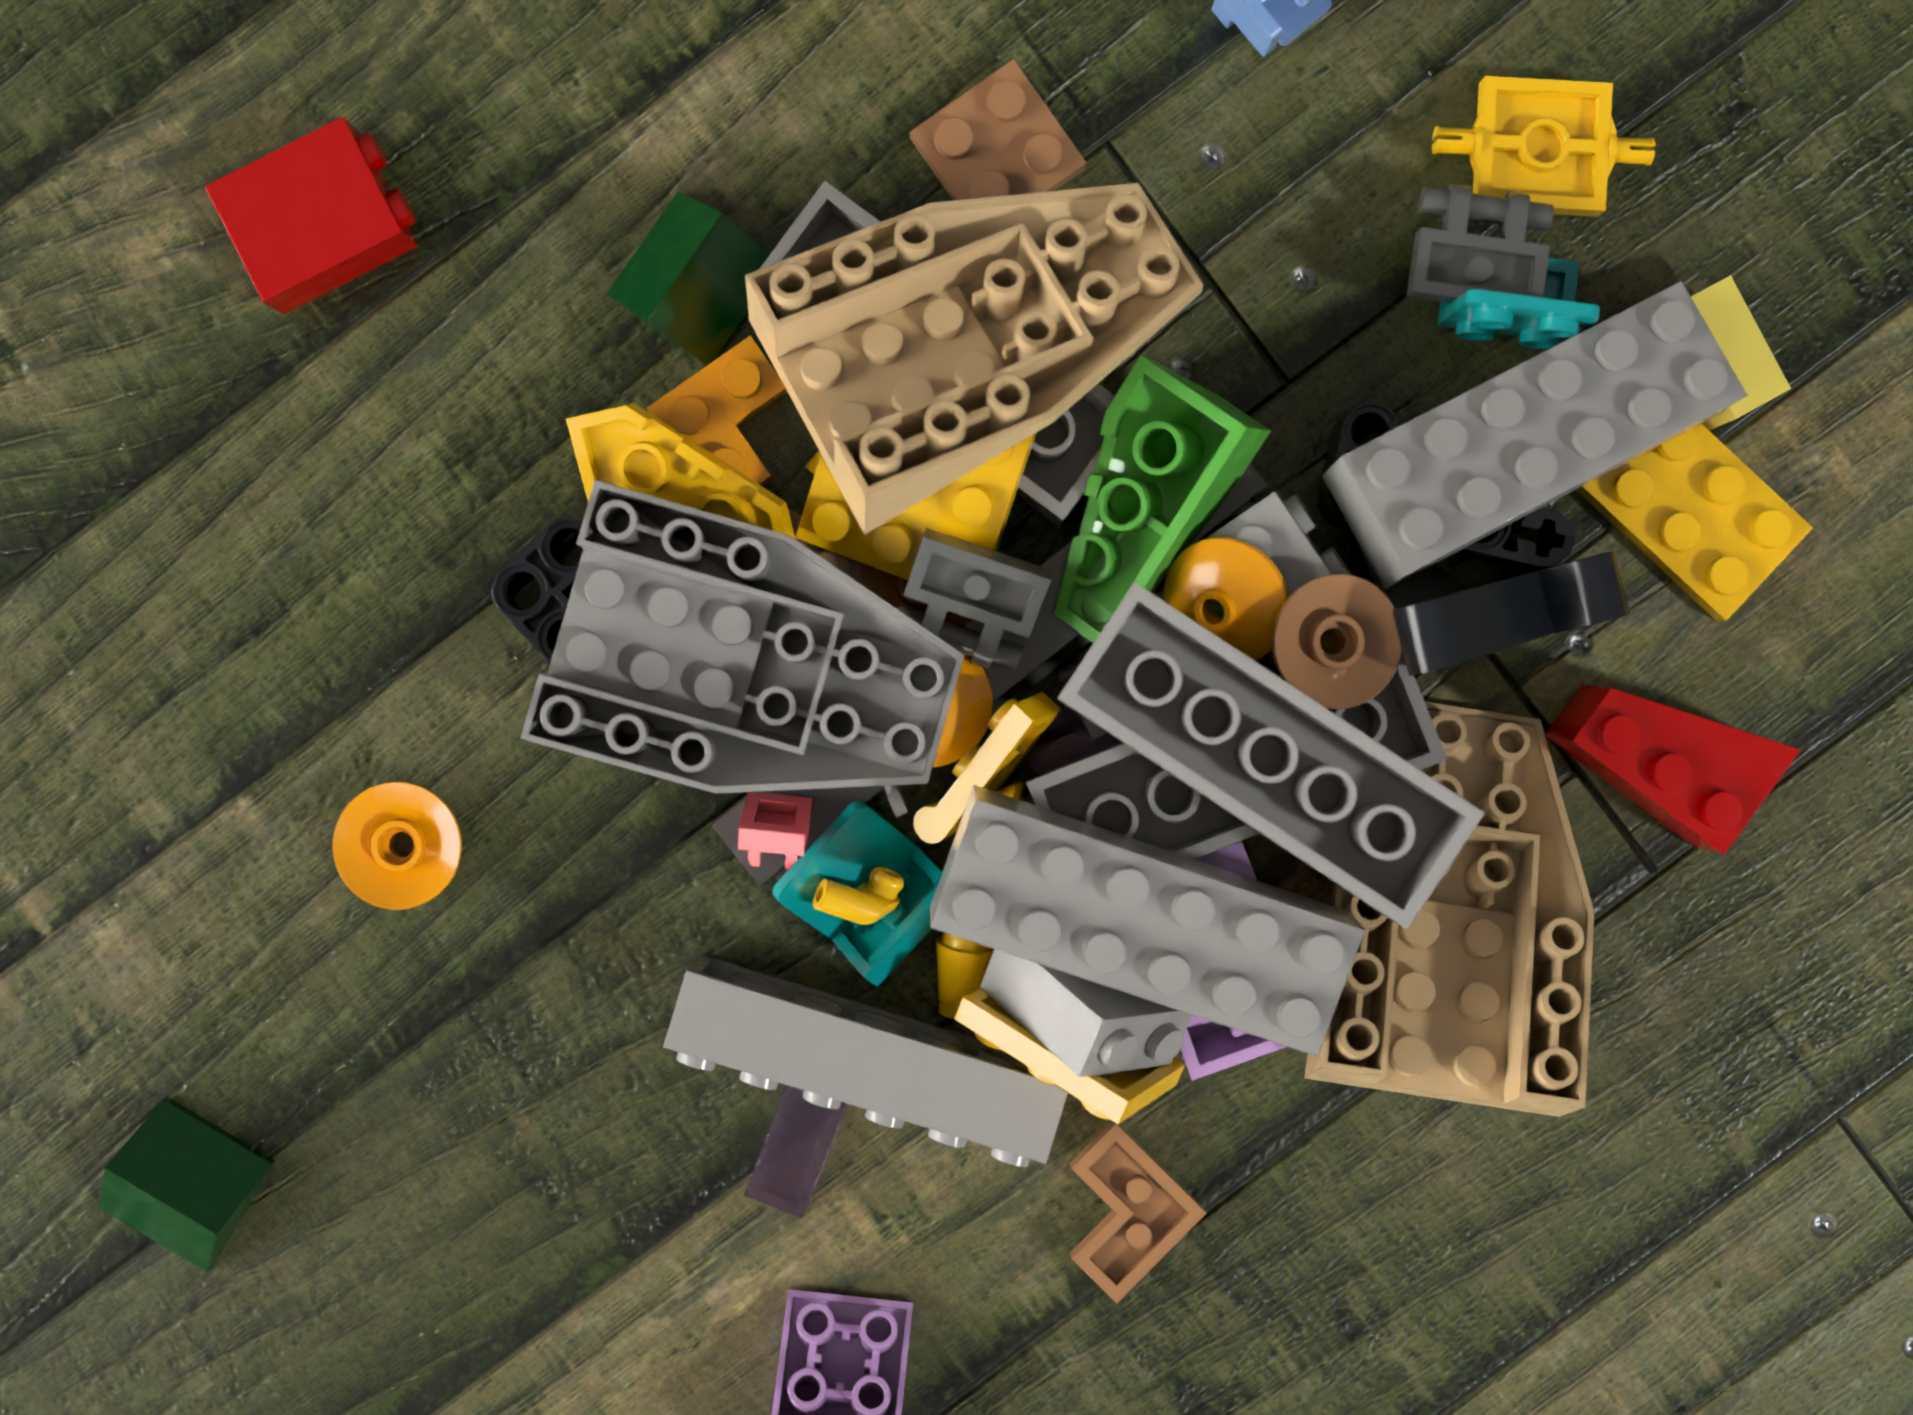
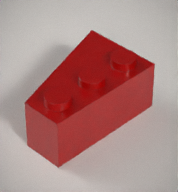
M1584 684L1579 687L1545 734L1547 738L1687 843L1722 855L1726 854L1801 751V749L1613 688Z

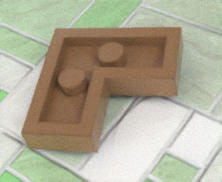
M1111 1121L1070 1162V1167L1112 1210L1070 1254L1071 1259L1117 1304L1207 1213L1204 1207L1120 1124Z

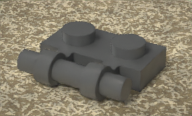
M1450 183L1447 189L1423 186L1419 198L1418 211L1442 215L1443 226L1442 230L1421 227L1415 233L1407 297L1452 303L1467 290L1481 289L1543 298L1550 245L1525 242L1527 228L1548 230L1550 228L1554 212L1553 204L1530 201L1529 194L1510 191L1506 193L1505 197L1472 193L1471 186ZM1468 220L1498 223L1500 237L1467 233Z
M926 528L903 596L926 603L927 607L924 613L899 605L898 610L962 654L971 656V664L989 669L991 664H995L1016 671L1024 647L1002 640V634L1006 630L1030 638L1051 582L1052 570ZM947 611L982 622L983 626L980 632L944 620Z

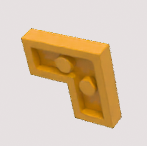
M751 336L745 338L646 408L649 413L759 485L764 486L773 479L738 429V426L787 393V390Z

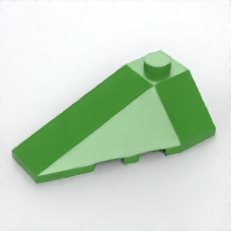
M1140 355L1104 415L1100 435H1104L1095 473H1090L1084 495L1089 497L1079 535L1072 540L1054 615L1094 643L1134 582L1153 594L1167 576L1169 568L1177 556L1190 546L1234 489L1271 431L1219 395L1158 362Z

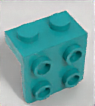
M1549 258L1543 298L1481 289L1467 290L1452 303L1440 301L1437 326L1456 328L1455 336L1465 340L1491 341L1494 340L1495 334L1518 336L1519 345L1523 347L1550 349L1558 345L1559 342H1564L1576 336L1582 330L1598 322L1600 306L1575 302L1579 261Z
M862 800L852 802L806 850L804 856H801L773 887V895L781 905L831 939L862 977L878 987L932 929L930 927V906L943 869L926 851ZM883 866L899 873L904 881V886L897 895L900 898V902L896 909L870 925H860L813 908L815 891L824 878L857 888L862 883H868L870 873L874 868Z

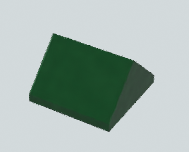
M678 191L606 293V296L707 366L720 357L748 317L745 275L759 270L770 253L723 212Z
M167 1097L160 1102L105 1167L99 1208L208 1272L212 1269L274 1165L275 1160Z

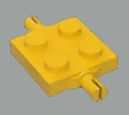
M1485 76L1479 82L1477 118L1472 128L1435 126L1432 135L1434 143L1431 145L1432 154L1443 153L1470 156V163L1474 172L1473 193L1505 197L1509 191L1529 194L1530 201L1553 204V214L1598 217L1606 211L1607 181L1614 164L1650 166L1655 156V150H1650L1656 146L1654 138L1617 137V130L1611 116L1613 83Z

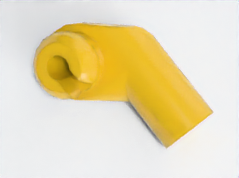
M883 866L874 868L870 873L868 883H862L857 888L824 878L815 891L813 908L860 925H870L896 909L900 902V898L897 895L902 890L904 881L899 873Z

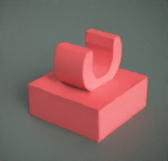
M763 792L747 793L739 825L738 850L748 851V860L751 866H760L763 852L785 854V870H789L798 861L799 856H804L812 820L813 798Z

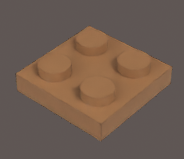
M1014 59L910 131V140L953 201L1055 191L1084 171L1087 164Z

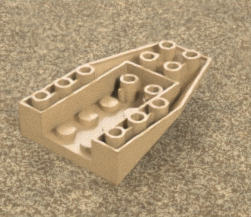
M1139 183L928 203L745 275L749 321L864 534H867L1053 423L1200 295L1203 289V283Z
M1425 702L1448 760L1420 771L1485 814L1408 929L1391 921L1336 883L1333 884L1330 905L1348 911L1363 927L1365 932L1318 1056L1307 1055L1304 1079L1561 1117L1586 1107L1595 912L1541 719Z

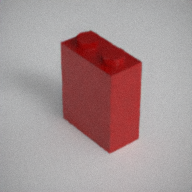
M341 117L204 186L262 302L282 314H286L418 247L409 229L410 226L417 223V219L401 190L397 187L390 191L380 171L388 166L387 159L377 140L369 130L361 134L349 121Z

